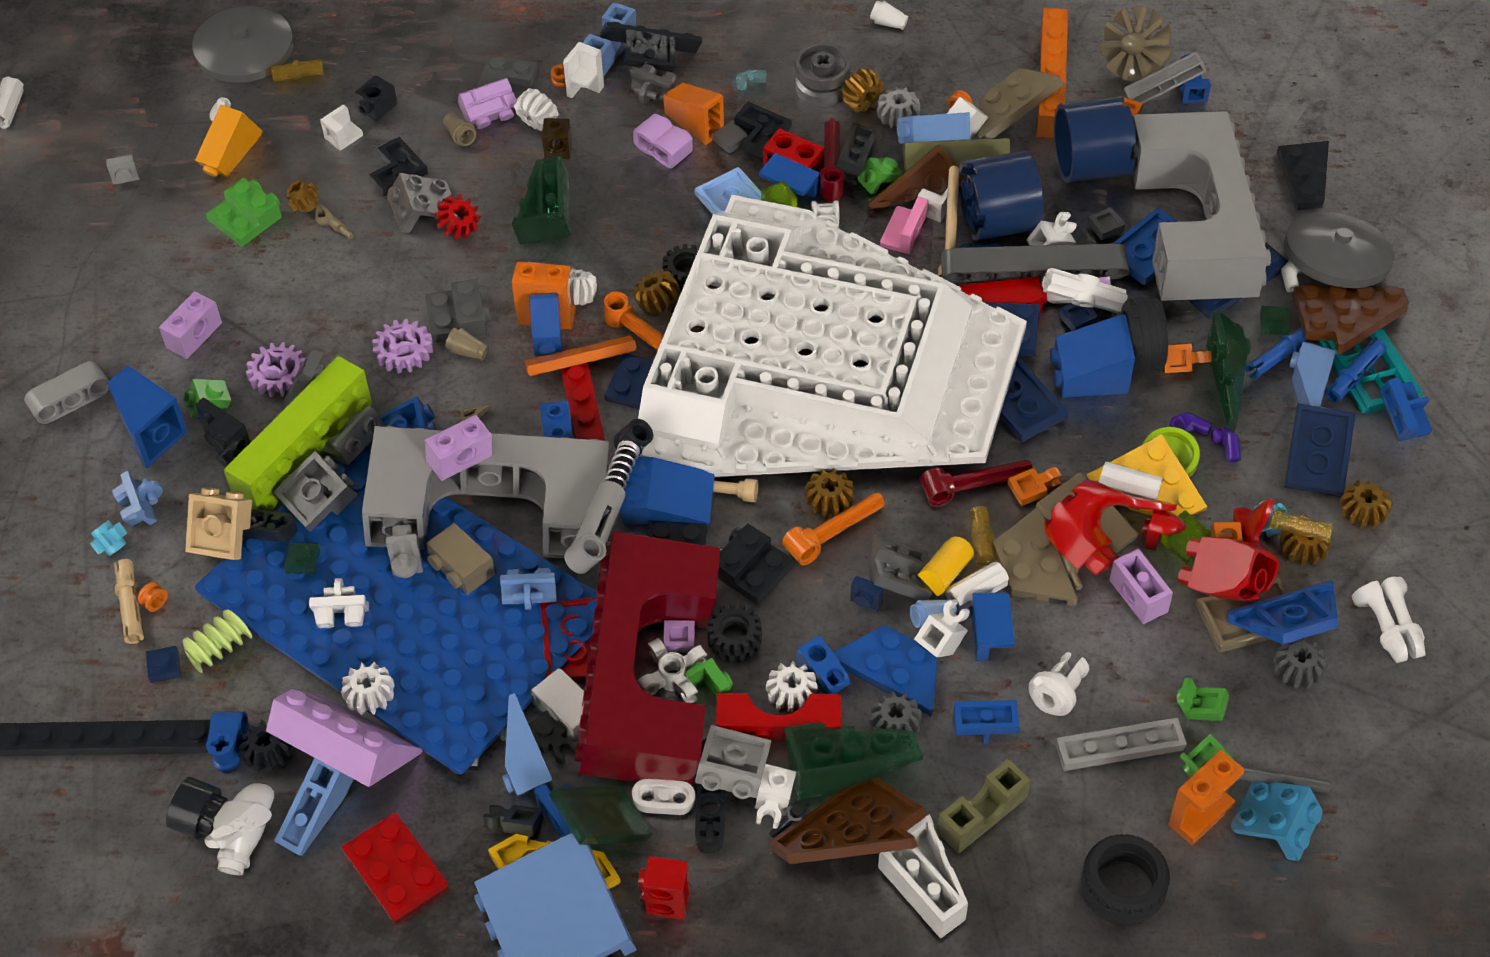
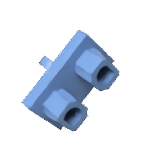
M128 470L122 473L120 476L123 483L112 490L114 498L119 504L124 506L129 502L131 503V505L120 511L122 520L131 527L143 520L149 525L157 522L152 505L158 502L157 498L163 493L161 484L158 481H150L149 478H144L142 481L134 480Z
M538 568L533 574H523L519 569L508 570L506 575H500L502 604H524L525 610H532V603L557 602L555 573H551L549 568Z

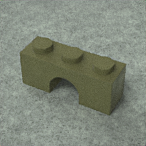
M1008 758L985 777L983 787L972 799L967 801L961 796L938 815L937 833L959 854L1028 798L1031 779Z

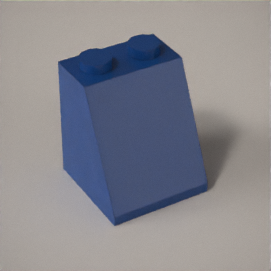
M1118 315L1056 336L1055 346L1050 348L1051 365H1056L1054 384L1055 387H1060L1062 398L1129 393L1135 355L1126 315Z
M126 366L107 383L119 415L144 467L148 468L188 432L176 397L130 366Z

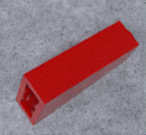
M1038 276L958 285L961 287L962 292L970 296L973 293L982 298V302L1040 304L1039 314L1042 313L1043 303H1047V293L1043 292Z

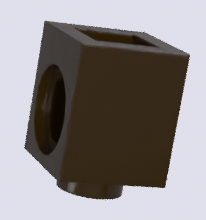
M544 118L542 130L544 159H570L572 145L570 119Z

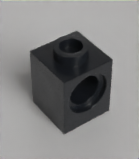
M374 75L354 92L358 111L375 121H378L397 105L394 85L377 75Z

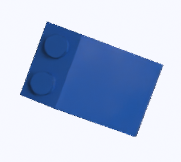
M638 457L635 460L632 473L628 474L627 486L623 488L625 498L620 508V514L625 525H648L649 521L700 523L710 526L714 474L703 469L655 457Z

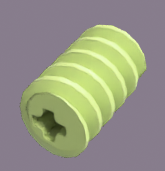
M230 610L223 611L224 620L220 617L213 618L214 627L208 623L204 624V634L198 630L194 631L192 634L194 641L188 637H185L182 641L188 659L200 673H203L202 662L210 667L213 666L212 655L220 660L223 659L222 648L232 653V641L242 646V634L252 639V634L243 620Z

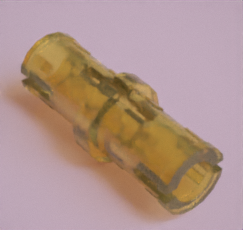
M321 58L301 62L293 60V63L271 66L273 82L295 78L296 80H302V77L324 74Z
M977 506L972 508V511L970 510L972 522L970 536L975 546L976 563L979 565H989L993 563L992 561H995L992 547L994 532L989 525L988 509L983 506Z
M1273 510L1269 528L1293 533L1298 538L1305 536L1329 543L1333 524L1309 519L1304 514L1297 516Z

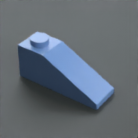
M970 112L898 117L899 144L971 139Z
M1302 342L1300 352H1293L1289 367L1294 368L1292 383L1300 404L1320 407L1336 350Z
M515 693L509 695L504 767L506 774L501 777L508 793L514 791L516 797L533 791L544 783H551L552 777Z
M314 758L274 842L299 856H303L344 800L353 782V778Z

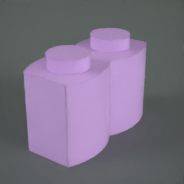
M658 114L651 115L633 130L634 144L641 151L653 156L658 162L668 168L676 166L693 151L690 133L685 129L673 126L668 118Z

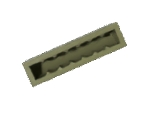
M1010 138L904 143V172L937 145H940L954 164L960 168L962 161L1010 153Z

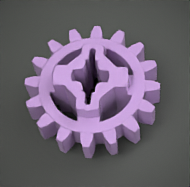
M404 319L403 324L393 320L394 326L390 327L384 324V332H376L377 339L372 340L374 358L378 360L379 366L386 365L387 371L390 372L393 368H397V373L400 374L403 368H407L410 373L412 372V366L416 365L421 368L422 360H430L429 353H433L431 333H428L426 326L419 327L418 321L413 322L411 325L408 319Z
M282 342L279 347H275L274 343H270V349L266 350L264 347H260L261 353L259 355L251 354L253 361L247 362L248 370L246 374L252 389L258 388L260 395L268 391L269 396L272 398L275 392H279L281 397H284L285 391L290 389L305 358L302 350L296 351L295 345L286 348L285 342Z

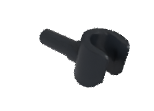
M798 799L790 802L787 814L780 821L778 828H773L768 833L772 838L779 835L793 821H800L804 818L807 808L800 815H795L791 810V807L798 802Z

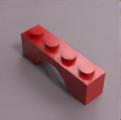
M717 693L716 726L772 740L771 742H787L789 744L818 742L825 745L841 742V694H810L805 704L797 711L787 715H771L758 709L751 701L748 693Z

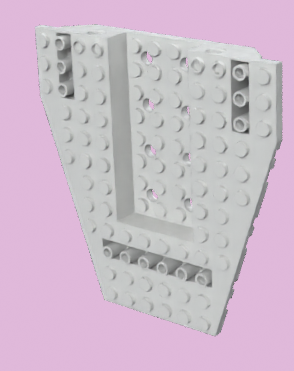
M731 195L726 210L713 214L643 386L638 419H642L650 425L654 436L651 443L643 449L638 457H655L703 469L714 474L715 477L819 472L822 469L833 471L834 468L838 471L985 463L1021 347L1027 321L998 306L995 309L983 303L982 298L973 293L970 296L962 292L961 287L926 269L921 271L909 265L908 260L900 256L898 258L888 254V250L853 232L850 234L837 228V224L827 220L825 222L817 218V214L810 210ZM709 285H712V286H717V287H719V288H717V289H710V288H708V286H709ZM765 296L773 299L763 300L761 297ZM815 307H817V308H822V309H827V310H825V311H817V310H815ZM869 319L880 320L881 322L873 323ZM695 326L704 327V330L701 332L691 331ZM750 337L758 339V341L754 344H747L744 342L746 339ZM803 349H810L813 351L810 355L803 356L798 353ZM859 360H863L868 363L865 367H856L853 365L855 362Z

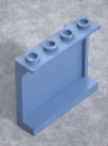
M580 829L474 882L478 890V894L474 895L475 901L482 913L487 912L490 921L485 923L493 941L498 939L502 948L497 951L499 957H606L618 950H621L626 956L637 950L588 840Z

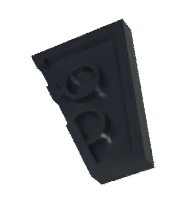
M1329 141L1278 146L1277 156L1296 210L1323 208Z

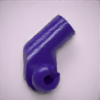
M1189 412L1174 416L1169 423L1170 427L1180 428L1187 432L1195 430L1205 436L1209 434L1213 423Z
M1221 427V429L1214 428L1211 431V441L1214 444L1221 443L1225 446L1226 461L1229 463L1241 461L1237 434L1227 427Z

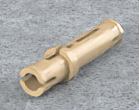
M121 559L118 560V563H114L116 574L114 589L120 603L124 641L128 644H136L144 639L140 609L137 601L139 584L135 581L133 561Z

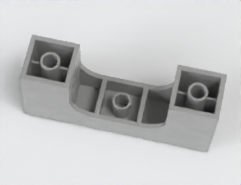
M1228 111L1133 115L1136 144H1133V153L1130 159L1135 161L1132 172L1135 189L1178 188L1189 191L1200 199L1206 220L1159 223L1152 265L1161 301L1259 297L1261 287L1266 284L1265 269L1266 266H1270L1271 253L1265 247V231L1260 229V213L1255 211L1254 208L1255 195L1250 193L1249 190L1250 178L1244 172L1245 160L1244 157H1240L1239 139H1235V124L1230 122Z
M375 426L362 508L365 546L387 547L386 537L393 536V526L411 525L412 534L417 535L419 549L425 550L429 514L434 504L449 495L466 494L524 498L536 503L544 512L543 557L564 558L565 551L575 540L598 484L606 478L608 471L609 441L571 439L568 437H542L539 435L523 436L505 433L492 434L491 457L441 481L426 462L425 439L444 430Z

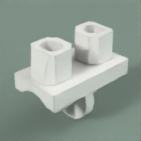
M336 578L334 587L324 588V597L310 598L309 607L314 613L318 628L334 627V613H345V625L358 627L363 625L364 612L369 611V602L366 601L365 595H355L354 586L344 587L343 579Z

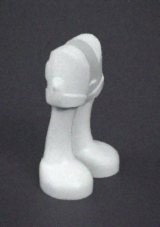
M1389 577L1381 585L1379 581H1373L1360 587L1352 594V600L1358 607L1370 606L1382 631L1380 643L1396 663L1407 661L1408 653L1413 659L1425 656V637L1419 624L1412 622L1404 600L1407 584L1402 577ZM1385 600L1390 601L1399 625L1395 624Z

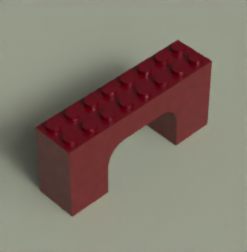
M613 531L611 542H606L605 545L606 555L600 562V579L595 598L597 602L596 609H594L593 632L588 652L590 656L585 674L586 686L582 697L583 709L579 721V740L576 745L574 761L580 762L579 774L631 782H638L643 779L685 781L692 786L701 757L705 705L660 699L646 693L638 685L634 676L635 651L638 631L650 624L664 623V620L695 621V628L706 630L716 599L720 548Z

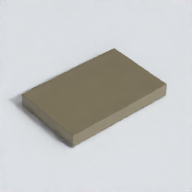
M1078 472L1039 500L1036 508L1048 520L1051 519V510L1056 504L1068 495L1073 497L1075 494L1072 492V489L1088 479L1081 472ZM1113 506L1103 512L1101 527L1113 541L1109 547L1117 554L1137 539L1139 533Z
M1277 577L1268 591L1261 592L1257 600H1223L1208 595L1197 598L1195 605L1218 653L1270 640L1229 624L1227 622V611L1288 592L1281 578Z

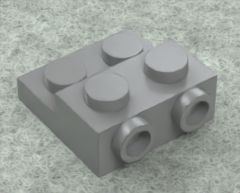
M711 725L700 759L695 783L702 784L709 791L722 789L733 792L740 799L748 797L757 798L772 740Z

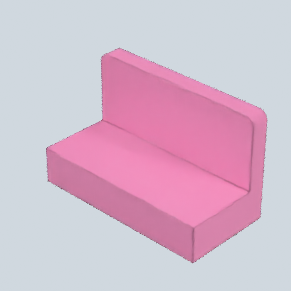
M917 197L912 209L897 206L880 240V246L910 255L927 218L928 199Z

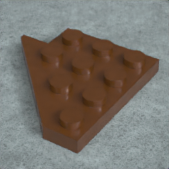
M1304 285L1295 286L1292 294L1305 340L1333 341L1337 354L1344 353L1405 314L1409 305L1404 288L1388 286L1386 288L1370 286L1364 288H1343L1337 286Z
M866 771L805 815L802 820L795 822L769 841L772 852L789 864L914 849L918 846L916 839L907 830L924 819L926 814L921 805Z

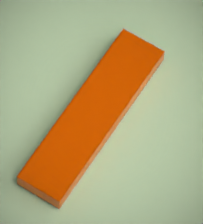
M629 335L524 360V366L528 375L533 376L634 352L637 348L635 340Z

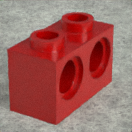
M780 128L763 147V166L775 153L817 172L824 166V147Z
M649 856L647 868L641 867L638 887H641L640 901L645 902L646 914L685 920L690 894L688 861Z

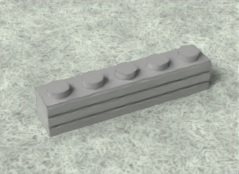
M1196 51L1125 87L1124 90L1128 99L1145 103L1207 71Z

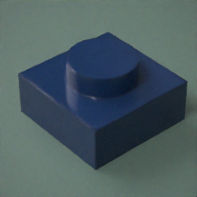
M1071 303L1060 308L1059 317L1071 331L1095 324L1098 321V315L1092 308L1080 307Z
M855 576L851 584L850 601L855 602L862 608H871L878 611L883 602V588L874 585L870 580Z
M177 646L146 651L150 683L181 677Z

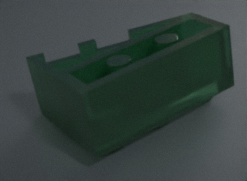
M558 156L536 160L526 185L528 190L525 198H521L519 203L520 210L517 218L514 217L512 221V226L520 245L571 236L570 178L563 158Z

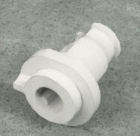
M1066 652L1061 657L1060 662L1050 672L1043 671L1037 673L1028 686L1029 694L1035 705L1040 710L1051 715H1067L1076 704L1075 689L1079 686L1081 678H1084L1089 672V664L1086 659L1080 658L1071 670L1068 664L1071 653Z

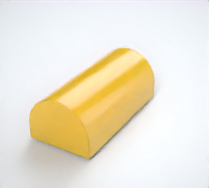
M961 537L948 539L920 571L918 576L937 596H940L973 558L974 551L972 546Z

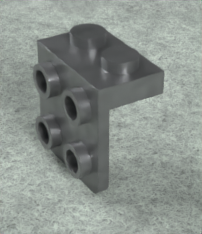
M399 173L393 186L388 190L387 199L392 207L394 219L398 224L400 232L410 234L420 215L435 217V213L439 211L437 209L438 204L441 201L445 202V198L449 195L452 196L447 182L444 180Z

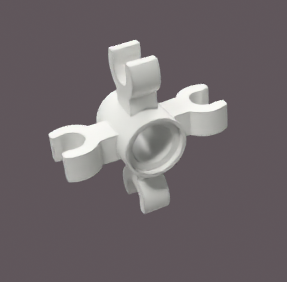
M659 638L648 643L651 649L649 655L658 664L659 670L639 678L638 683L641 685V688L653 696L663 687L668 691H678L683 702L694 703L698 701V698L695 696L697 689L686 678V671L694 664L706 661L704 657L707 656V653L701 645L694 647L687 655L682 656L676 652L668 653ZM671 670L678 671L676 673H668V671Z

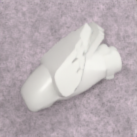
M253 783L246 786L236 795L233 801H226L215 816L212 825L214 827L213 831L204 840L209 848H220L217 855V860L219 861L217 869L219 871L240 876L243 875L244 868H249V857L259 842L266 823L272 816L269 809L274 800V791L270 786L261 783Z

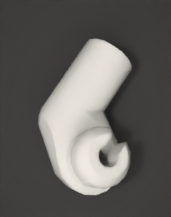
M1289 260L1281 269L1286 291L1291 293L1295 286H1299L1297 275L1301 274V271Z

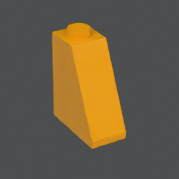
M220 104L195 161L203 167V172L211 176L217 177V174L228 177L259 139L263 131L243 112Z

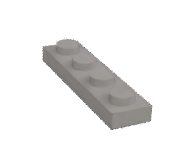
M1178 717L1064 736L1056 739V747L1063 771L1185 751L1187 745Z

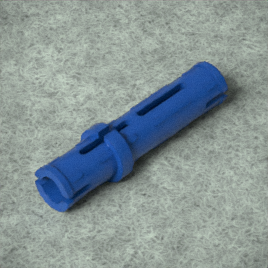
M1300 327L1291 335H1284L1278 344L1247 363L1245 371L1249 373L1256 369L1249 377L1257 379L1288 356L1292 357L1294 351L1299 352L1302 342L1308 343L1312 340H1305L1302 328Z
M1373 338L1347 368L1340 370L1337 374V379L1325 390L1326 398L1332 403L1335 401L1339 403L1348 391L1355 389L1359 385L1361 377L1386 352V344L1379 338L1377 340Z

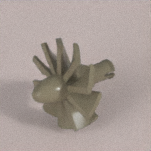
M1143 6L1131 7L1137 24L1136 30L1132 26L1127 8H1124L1116 14L1113 20L1128 30V34L1108 21L1105 25L1104 40H1120V42L1100 43L1101 51L1108 62L1106 64L1107 68L1128 81H1139L1163 69V65L1171 56L1174 46L1157 47V45L1170 44L1172 37L1170 24L1166 25L1155 36L1151 35L1152 32L1164 23L1163 17L1157 10L1152 9L1148 27L1144 32L1143 24L1148 8Z

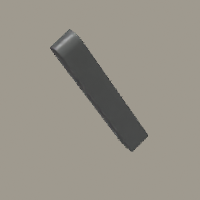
M1122 244L949 248L940 253L942 278L953 284L984 283L1036 276L1039 277L1040 281H1043L1047 270L1050 268L1075 275L1110 276V279H1120L1129 274L1126 246Z

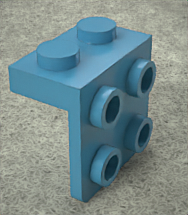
M1252 782L1231 823V828L1237 834L1275 839L1287 860L1299 861L1304 850L1309 846L1310 837L1316 825L1321 821L1323 810L1313 791L1308 786L1279 782L1271 784Z

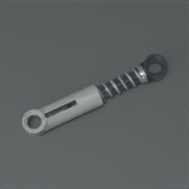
M636 418L631 420L615 435L614 446L617 450L606 473V478L598 484L575 540L565 551V562L576 573L583 574L588 572L606 555L605 545L625 498L623 488L627 486L628 474L632 473L635 460L641 455L643 449L653 440L652 428L642 419Z

